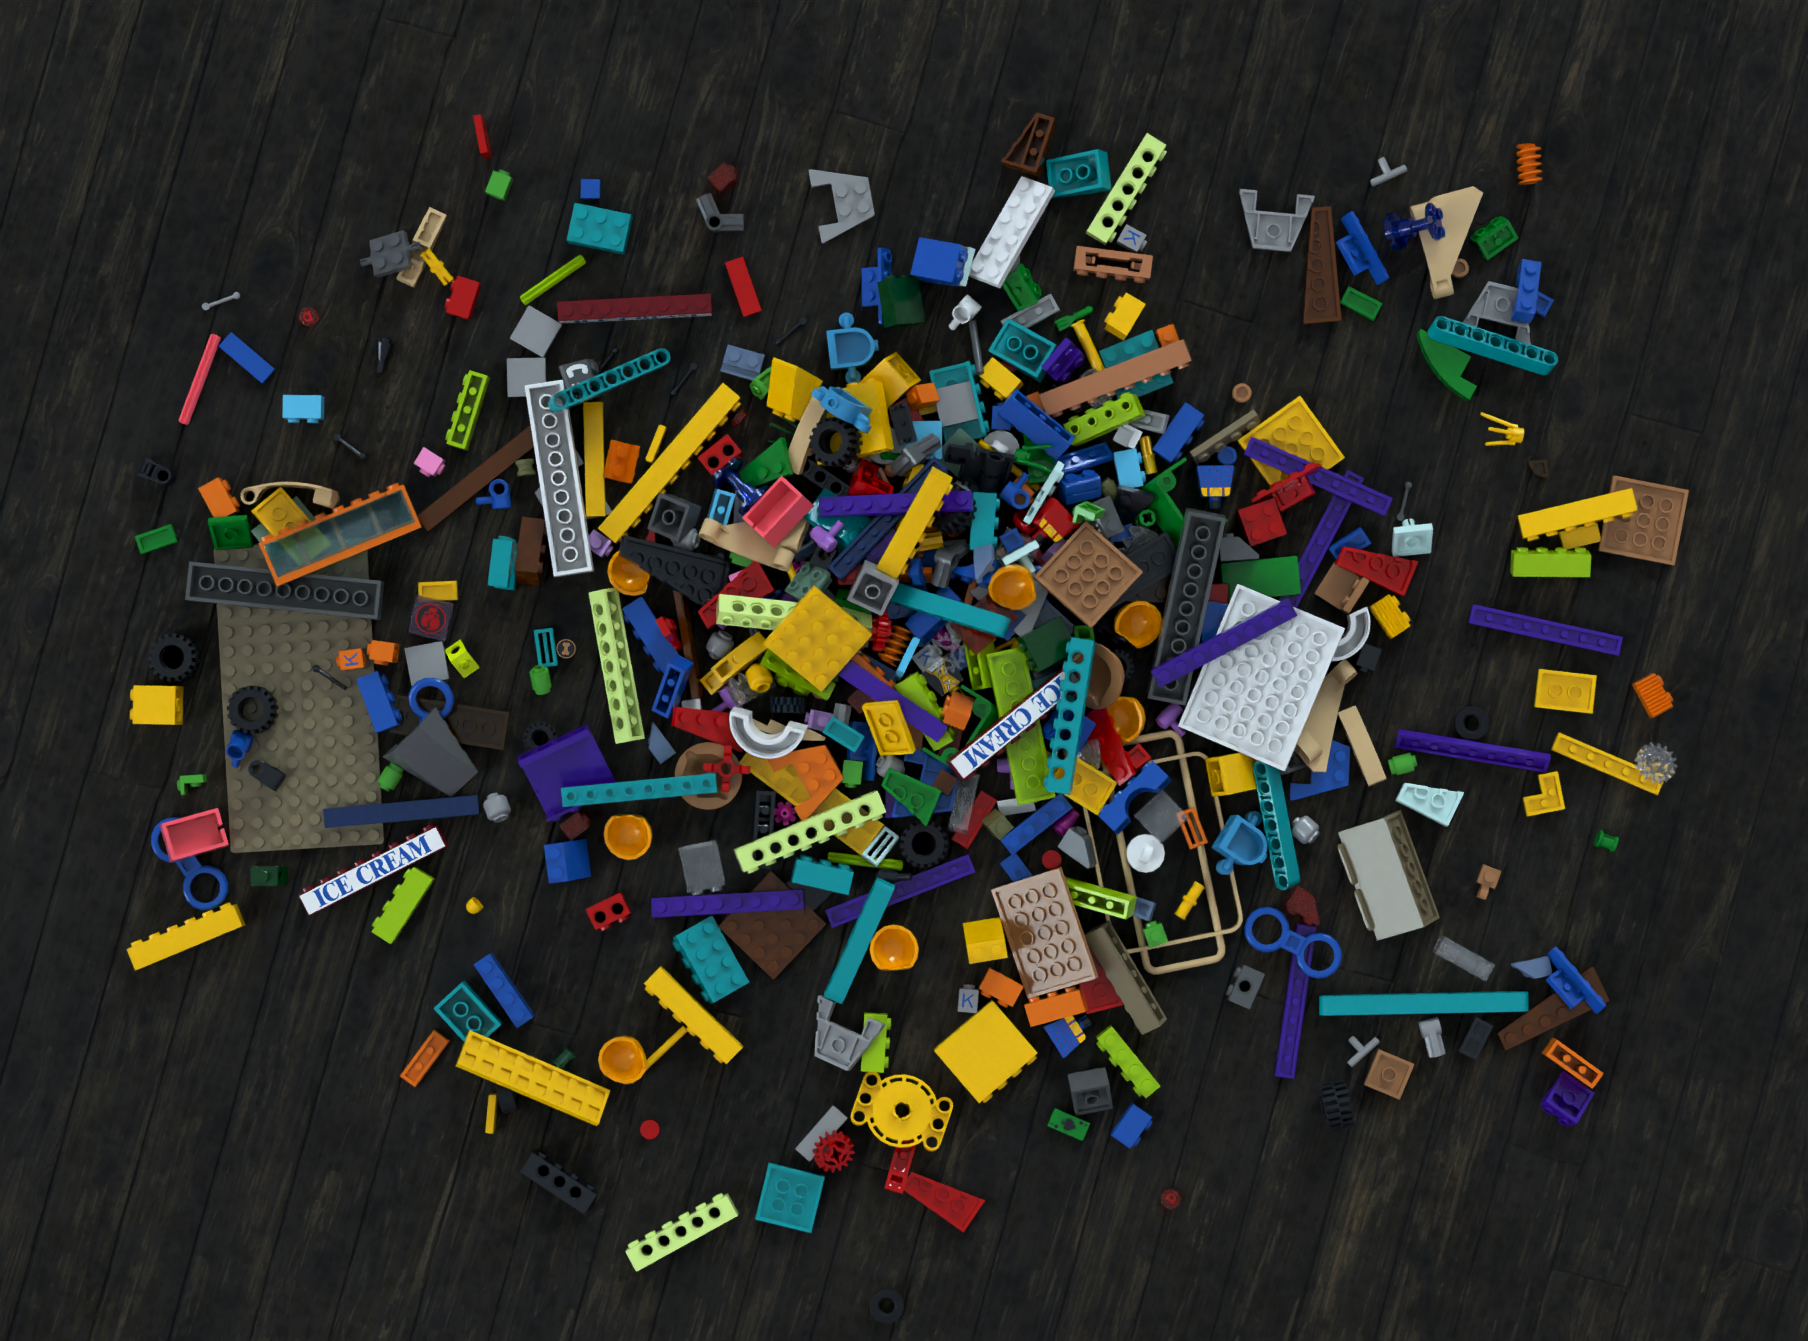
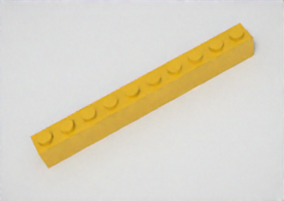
M722 383L598 529L616 544L618 542L621 543L622 536H629L627 533L631 527L636 528L641 522V515L643 513L647 514L654 505L652 503L658 498L659 493H666V486L669 483L672 485L678 479V472L681 469L685 470L690 465V458L694 454L697 456L703 450L702 444L706 440L710 441L715 436L716 432L714 430L719 425L722 427L729 419L727 415L731 411L735 412L740 407L741 403L739 401L741 397Z

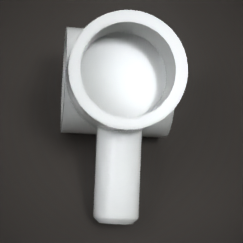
M967 294L953 309L952 315L954 319L949 324V328L955 330L960 323L964 324L971 321L982 306Z

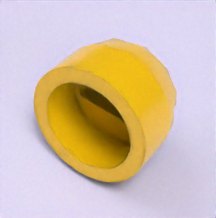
M472 897L467 902L466 909L469 913L476 914L483 909V905L478 899Z

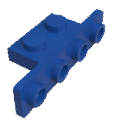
M1353 211L1349 212L1341 218L1349 235L1338 240L1336 244L1354 276L1368 269L1375 283L1379 285L1389 279V275L1382 265L1377 252L1371 245L1367 234L1360 225L1358 218Z
M882 247L878 248V267L861 268L862 306H878L879 324L884 325L877 282L885 280L884 277L892 275V255L890 249Z
M850 721L849 727L865 737L855 753L847 748L846 759L863 761L862 780L874 781L878 749L868 722Z
M1554 947L1546 956H1549L1550 961L1558 970L1549 976L1546 981L1570 1009H1573L1585 1000L1591 1009L1598 1014L1606 1007L1602 997L1597 995L1589 982L1579 974L1577 968L1566 959L1564 953L1557 947Z

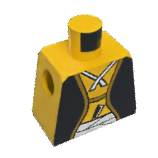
M949 653L944 655L925 672L921 673L927 683L941 696L947 692L951 695L952 691L964 694L957 685L963 681V678Z

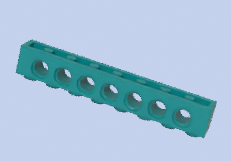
M1071 637V641H1068L1066 645L1068 659L1067 661L1064 660L1063 663L1065 678L1064 680L1061 679L1059 691H1062L1061 699L1057 700L1056 710H1059L1058 718L1054 719L1053 729L1056 732L1055 737H1052L1050 742V748L1053 751L1052 756H1049L1047 760V768H1050L1049 775H1045L1044 787H1046L1048 792L1071 795L1096 647V642L1092 640ZM1080 653L1084 659L1080 664H1076L1074 656ZM1073 673L1080 674V680L1077 683H1072L1071 681ZM1070 692L1077 693L1076 701H1068L1067 697ZM1067 711L1074 713L1073 720H1065L1064 715ZM1064 730H1069L1071 737L1064 741L1061 738V734ZM1061 749H1066L1068 752V756L1064 760H1060L1058 757V752ZM1059 768H1062L1065 772L1064 777L1061 779L1055 777V771Z
M716 773L561 788L563 807L718 792Z

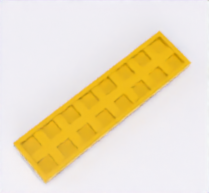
M746 752L740 760V765L750 766V772L793 805L798 806L811 798L792 763L774 772L765 758H759ZM835 788L809 817L846 803L851 799ZM859 808L860 815L864 816L868 813L863 808ZM848 812L842 815V822L848 823L851 816ZM872 819L864 821V826L856 829L852 826L847 829L848 832L840 836L833 835L862 855L884 824L879 820L872 821ZM831 820L825 821L824 828L828 831L831 830L833 822Z
M471 1030L466 1036L456 1063L458 1068L595 1126L600 1122L610 1093L609 1089Z

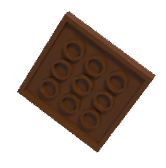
M771 871L751 893L788 891L791 889ZM805 904V909L732 913L718 927L774 980L827 923Z

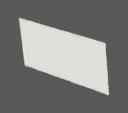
M1016 798L997 801L999 812L1004 816L1036 811L1034 802L1017 805Z

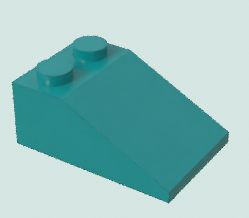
M1096 149L1046 160L1048 184L1055 190L1052 198L1095 194L1112 190L1108 155L1105 151Z
M1007 318L988 351L1018 371L1041 383L1046 375L1041 366L1058 346Z
M824 488L813 502L814 506L804 518L813 527L820 526L826 531H829L838 520L841 521L844 526L834 538L838 542L836 548L842 552L866 528L872 519L869 516L820 518L819 497L837 496Z

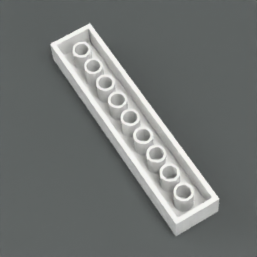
M563 380L525 385L554 577L594 571L570 411L568 408L556 413L551 411L548 406V401L552 396L566 389ZM556 398V404L562 406V401Z

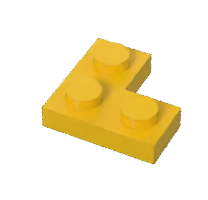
M1558 771L1538 775L1541 794L1523 797L1526 816L1565 809Z

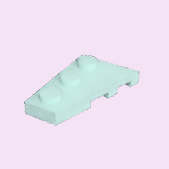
M1060 461L1057 462L1023 520L1030 525L1037 511L1045 503L1046 496L1052 495L1056 488L1054 486L1055 481L1059 483L1064 475L1062 469L1065 464Z
M1404 783L1395 801L1447 827L1464 792Z

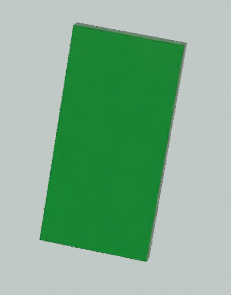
M1298 556L1221 563L1222 582L1228 583V601L1231 600L1237 584L1269 597L1301 594Z

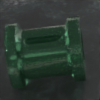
M564 1045L562 1047L563 1050L551 1059L562 1070H565V1066L577 1057Z

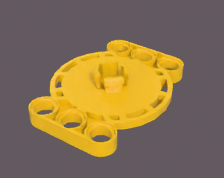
M868 1072L863 1078L850 1119L857 1126L867 1122L872 1133L881 1142L889 1146L907 1148L923 1142L924 1148L933 1152L941 1144L953 1109V1102L948 1097L936 1100L931 1088L914 1076L905 1074L893 1075L881 1081L878 1073ZM870 1075H874L877 1078V1083L873 1086L868 1085L866 1082V1078ZM902 1078V1081L890 1082L892 1079ZM906 1078L918 1082V1085L906 1082ZM922 1085H923V1086L928 1090V1092L930 1093L929 1096H927V1094L925 1093V1091L920 1088ZM864 1093L871 1096V1101L868 1104L860 1101V1096ZM941 1101L949 1103L950 1108L948 1111L940 1110L939 1103ZM897 1105L907 1106L909 1115L899 1118L895 1112ZM862 1112L865 1116L862 1122L855 1121L854 1113ZM935 1119L943 1121L942 1129L938 1130L933 1127ZM873 1127H876L883 1136L881 1137L877 1134ZM886 1137L897 1141V1144L885 1140ZM929 1137H934L937 1140L936 1147H928L926 1141ZM903 1141H914L910 1144H902Z

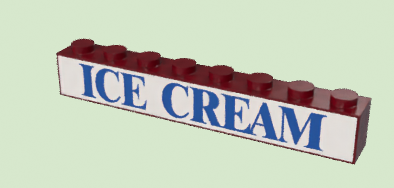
M711 294L557 302L558 321L561 324L713 316Z
M1063 667L946 761L960 780L972 778L976 774V769L979 767L984 768L991 762L990 758L992 756H999L1006 750L1005 746L1007 744H1013L1021 738L1020 734L1023 731L1028 732L1036 726L1034 723L1039 718L1043 720L1050 715L1049 710L1057 706V700L1061 699L1062 691H1059L1061 679L1064 680L1065 678ZM1075 673L1071 675L1072 683L1079 681ZM1070 692L1069 694L1073 696L1076 692Z
M431 824L422 829L423 833L419 835L413 833L405 837V842L399 844L397 841L389 845V850L382 853L379 850L370 855L372 859L366 862L362 859L353 864L354 868L348 870L346 867L336 872V877L331 879L328 876L319 881L320 885L316 887L310 885L302 889L303 893L298 896L308 916L448 847L449 845L439 825L433 827Z

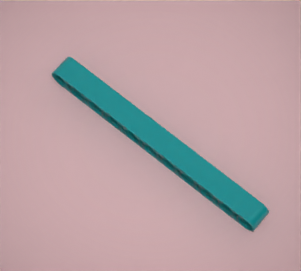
M1528 991L1319 996V1015L1323 1016L1529 1011Z

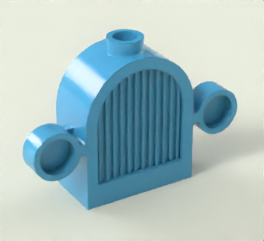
M843 313L839 317V324L843 329L826 331L831 371L848 369L845 376L846 382L848 384L859 383L861 375L856 368L868 364L874 355V351H879L878 339L873 340L871 335L864 329L851 328L854 324L853 316L850 313Z
M824 386L819 387V389L814 388L811 396L821 401L820 405L841 420L854 424L862 432H869L872 427L869 424L870 419L868 418L872 411L870 407L844 389L832 386L829 389Z
M1250 811L1245 815V819L1239 815H1230L1211 847L1226 857V859L1218 861L1216 865L1219 874H1230L1233 871L1234 863L1237 865H1254L1258 862L1263 863L1267 858L1266 837L1255 827L1262 821L1259 812Z

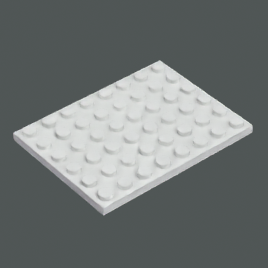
M1237 584L1216 635L1281 601ZM1293 607L1297 614L1293 619L1203 665L1178 726L1282 771H1286L1345 628Z

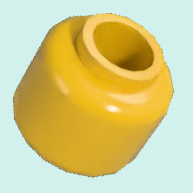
M759 663L752 664L746 671L747 682L753 691L765 692L773 683L770 670Z

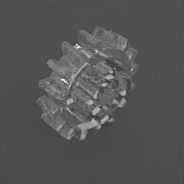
M945 633L944 638L938 634V640L932 638L933 645H927V648L930 649V652H925V655L930 656L927 663L932 662L931 669L937 667V673H940L941 670H944L945 675H947L948 670L955 673L954 668L961 669L959 663L966 662L962 659V656L967 655L966 652H962V649L966 646H960L961 639L954 640V634L951 638L948 637V633ZM950 641L952 644L950 646H943L940 642ZM939 647H941L944 650L949 649L951 651L950 656L953 659V661L950 658L948 659L947 657L943 659L941 657L943 653L941 652L942 650ZM934 648L938 650V657L935 660L933 657ZM956 648L959 650L958 660L954 657V650ZM942 662H949L952 666L943 667L940 664Z
M1650 743L1648 746L1644 745L1637 752V757L1634 761L1638 764L1635 768L1641 770L1639 775H1645L1644 780L1650 778L1651 783L1654 784L1657 780L1661 784L1663 781L1667 782L1675 774L1674 770L1677 768V765L1673 763L1677 759L1671 757L1672 751H1666L1667 746L1661 748L1660 743L1656 746Z

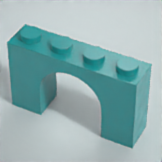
M499 536L498 539H493L488 586H494L497 589L516 590L514 568L518 548L517 540L506 536Z

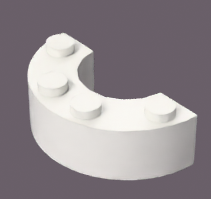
M1367 607L1347 615L1348 628L1339 642L1332 662L1349 658L1357 653L1366 642L1370 632V615Z
M734 706L729 716L732 735L740 747L751 755L765 759L779 758L793 751L801 742L808 728V725L789 721L782 732L766 734L755 726L752 719L753 711Z

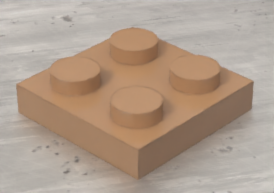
M1378 1049L1364 1085L1400 1100L1414 1064Z

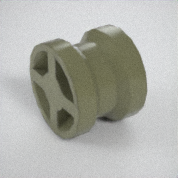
M533 458L515 461L518 467L517 477L536 474V470L533 468L535 463Z

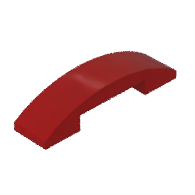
M903 1141L902 1144H910L914 1141ZM916 1145L907 1148L895 1147L884 1189L903 1194Z

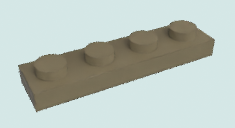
M1253 409L1190 451L1192 460L1196 465L1200 462L1203 463L1215 452L1222 451L1230 442L1240 439L1242 434L1248 430H1253L1260 423L1258 414Z

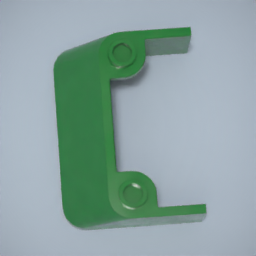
M1183 458L1140 489L1155 493L1154 500L1146 508L1155 513V522L1163 533H1168L1176 549L1178 548L1184 517L1167 492L1176 485V478L1172 471L1187 461L1186 458Z
M962 684L960 688L976 698L972 705V711L981 718V721L968 740V744L997 721L999 716L995 704ZM950 747L945 749L941 756H938L927 748H922V751L948 767L950 766L946 761L959 751L956 748Z

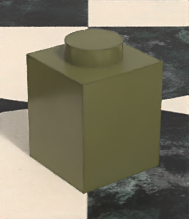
M994 809L981 821L998 840H1001L1014 828L997 809Z

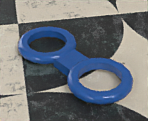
M424 678L417 681L411 687L408 696L409 705L412 711L420 718L419 724L429 713L424 711L417 702V693L423 687L434 686L444 693L446 704L439 711L442 719L452 711L454 705L453 692L442 680Z
M178 817L160 821L154 827L151 834V846L154 853L161 860L169 863L168 854L161 849L159 844L160 825L180 819ZM197 856L172 862L178 865L185 876L183 894L186 901L192 907L199 910H212L219 907L225 901L228 894V882L225 875L218 868L211 865H202ZM201 873L214 875L220 883L218 897L209 903L198 901L191 891L193 879Z
M1272 907L1258 908L1246 919L1244 926L1245 937L1248 943L1256 950L1266 953L1283 948L1296 955L1297 964L1302 972L1316 979L1327 978L1340 967L1342 960L1341 948L1338 942L1330 935L1313 933L1303 937L1291 931L1285 914ZM1266 914L1275 916L1282 924L1281 937L1277 942L1268 945L1259 943L1252 934L1253 922L1261 915ZM1313 941H1324L1332 947L1334 961L1329 968L1316 971L1308 967L1304 961L1305 948Z

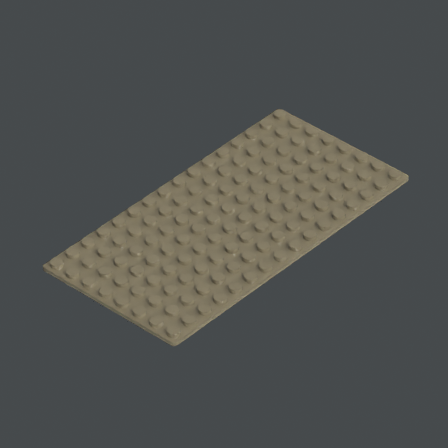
M359 538L343 540L346 546H351L365 539ZM328 540L331 546L314 560L341 550L342 547L339 541ZM253 545V548L214 549V564L268 569L258 545ZM368 549L309 574L369 580ZM288 553L276 562L268 554L274 570L289 571L299 567ZM217 604L231 852L242 853L383 844V823L325 828L323 809L382 804L380 782L377 781L381 775L378 733L375 732L356 681L360 677L375 672L374 660L369 659L370 655H367L368 644H371L373 640L372 619ZM363 648L367 668L341 671V668L337 667L336 656H339L338 651ZM318 665L322 671L347 686V689L343 690L320 673L314 672L312 670L313 666ZM259 686L266 688L277 700L276 705H279V709H277L278 718H275L274 721L276 722L270 726L269 730H265L263 733L252 734L254 735V740L249 753H246L240 760L239 767L234 768L232 767V759L226 753L231 735L236 729L235 726H232L230 723L231 719L227 716L229 714V710H227V706L230 704L228 702L229 698H232V694L239 691L238 689L242 687ZM251 698L245 702L243 714L247 720L257 721L263 713V707L258 699ZM262 760L287 775L277 792L250 775L248 767L251 762ZM261 764L254 766L256 769L255 773L262 772Z

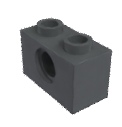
M1244 964L1241 967H1237L1233 976L1236 979L1233 985L1230 984L1226 991L1227 999L1250 1009L1265 974ZM1242 981H1248L1249 988L1246 991H1241L1239 988V984Z

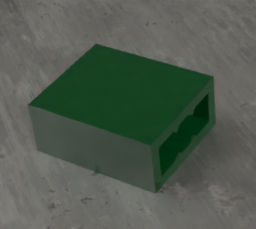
M908 274L896 278V275L884 277L885 280L877 282L885 328L908 327L925 323L919 280L916 277L910 278Z
M1059 616L1016 639L1020 652L1024 653L1027 659L1026 664L1028 668L1035 673L1068 656L1066 645L1068 641H1071V635L1062 617Z

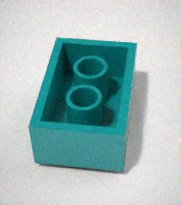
M574 203L567 242L625 255L633 217L627 213Z
M973 492V499L976 501L974 506L977 508V512L973 514L975 519L971 520L969 552H974V548L990 544L996 549L997 537L994 536V530L998 529L999 517H995V512L999 511L1000 498H996L997 493Z
M801 854L800 857L795 859L791 881L797 884L849 895L854 872L850 869V865L838 863V866L831 865L832 863L829 860L819 859V862L813 861L811 856Z
M465 981L461 982L433 1008L464 1042L470 1030L488 1038L503 1024L499 1017Z

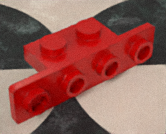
M1311 462L1305 465L1304 470L1301 472H1293L1287 476L1288 479L1282 482L1280 480L1271 485L1272 488L1266 491L1264 489L1255 494L1256 497L1251 499L1252 503H1260L1273 496L1280 511H1285L1316 494L1307 476L1323 468L1322 464Z

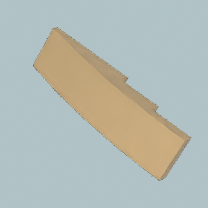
M429 207L413 238V243L420 242L422 249L412 252V268L400 271L397 276L398 281L413 288L415 287L426 265L420 254L423 251L426 252L428 248L431 251L433 250L446 220V214Z
M813 396L803 413L788 450L792 471L798 475L803 473L807 456L812 455L811 451L813 448H809V443H812V440L809 439L810 435H813L812 429L817 428L816 424L823 422L822 419H825L828 413L820 405L821 401Z
M1356 705L1338 712L1354 756L1368 786L1386 780L1387 778Z
M753 719L755 726L759 730L770 734L780 733L786 728L785 725L770 719L768 725ZM808 728L802 740L825 741L826 739L825 736Z

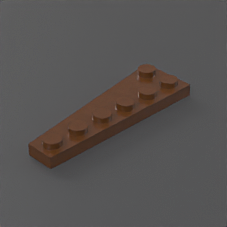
M1331 206L1311 208L1303 325L1341 321Z
M1593 966L1580 973L1589 982L1597 995L1602 997L1604 1003L1610 1001ZM1554 992L1496 1033L1504 1050H1508L1592 1009L1585 1000L1573 1009H1570L1560 996Z

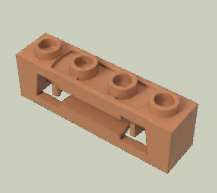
M1077 246L1073 271H1076L1077 275L1088 276V273L1096 274L1098 278L1115 276V280L1126 281V278L1134 279V282L1145 283V280H1150L1153 256ZM1094 256H1098V259L1126 263L1131 260L1130 270H1138L1139 272L1128 271V268L1104 265L1094 267L1087 266L1086 264L1094 265L1096 260Z

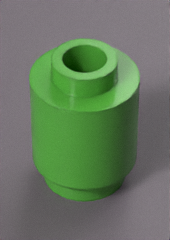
M543 665L534 666L529 672L533 690L538 695L549 693L552 686L549 669Z
M1410 752L1394 756L1388 760L1391 775L1415 771L1414 767H1417L1415 755L1411 756Z
M392 762L386 765L377 780L380 782L379 787L388 792L390 789L395 790L403 776L404 769Z

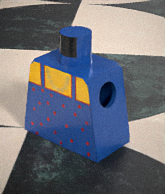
M1234 465L1196 466L1201 498H1209L1210 509H1220L1221 497H1229Z
M1084 1015L1078 1020H1075L1073 1016L1058 1019L1043 1025V1027L1064 1058L1087 1038L1082 1030L1092 1024L1088 1017Z

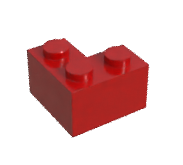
M862 458L852 473L847 496L892 494L894 486L878 479L879 466Z

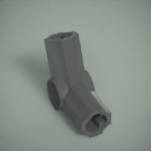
M711 193L696 199L707 228L711 232L744 231V214H720ZM714 218L720 220V224L717 227L710 226V221Z
M931 433L919 442H913L901 451L902 454L891 463L892 472L901 477L912 467L924 461L927 456L940 449L941 443L938 436Z
M959 539L946 549L943 547L937 549L934 556L936 566L931 580L932 585L948 588L953 569L957 567L959 559L969 553V546L965 540Z

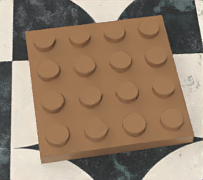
M1612 476L1609 493L1632 488L1638 511L1634 512V516L1623 519L1622 516L1614 517L1615 521L1603 522L1598 551L1674 566L1689 490Z
M1085 521L1037 572L1034 579L1092 629L1143 574V571Z

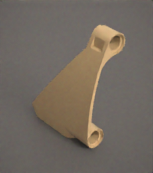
M1474 186L1431 198L1429 202L1410 206L1411 218L1413 223L1417 225L1428 264L1430 288L1434 299L1454 294L1451 274L1483 195V192Z
M300 482L266 483L244 488L240 493L243 503L250 506L257 505L262 495L268 489L275 487L315 490L313 503L333 509L338 505L340 499L337 491ZM253 491L255 498L253 501L248 502L246 495Z
M803 517L775 548L746 521L723 526L722 523L705 518L698 535L704 540L750 560L782 571H789L795 553H798L801 549L810 523Z
M1347 659L1342 660L1325 676L1294 750L1313 772H1326L1344 686L1358 674Z

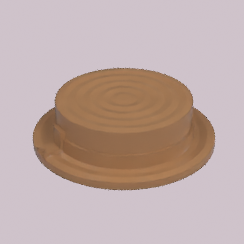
M1096 643L1086 706L1092 709H1104L1113 705L1119 698L1124 684V669L1121 661L1113 652L1105 646ZM1080 653L1074 656L1076 664H1080L1084 659ZM1075 673L1076 676H1077V677L1079 678V680H1080V674H1079V673Z
M712 742L696 744L687 749L677 762L675 777L716 773L718 792L682 796L686 802L696 808L706 810L720 808L729 803L739 791L742 774L734 773L730 777V791L721 792L722 776L718 772L703 771L704 763L719 764L723 761V745ZM732 753L731 761L735 765L740 766L737 757ZM724 763L721 770L724 774H730L732 766L729 763Z

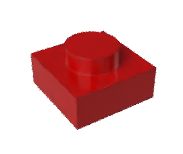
M1139 743L1127 752L1136 771L1152 759Z

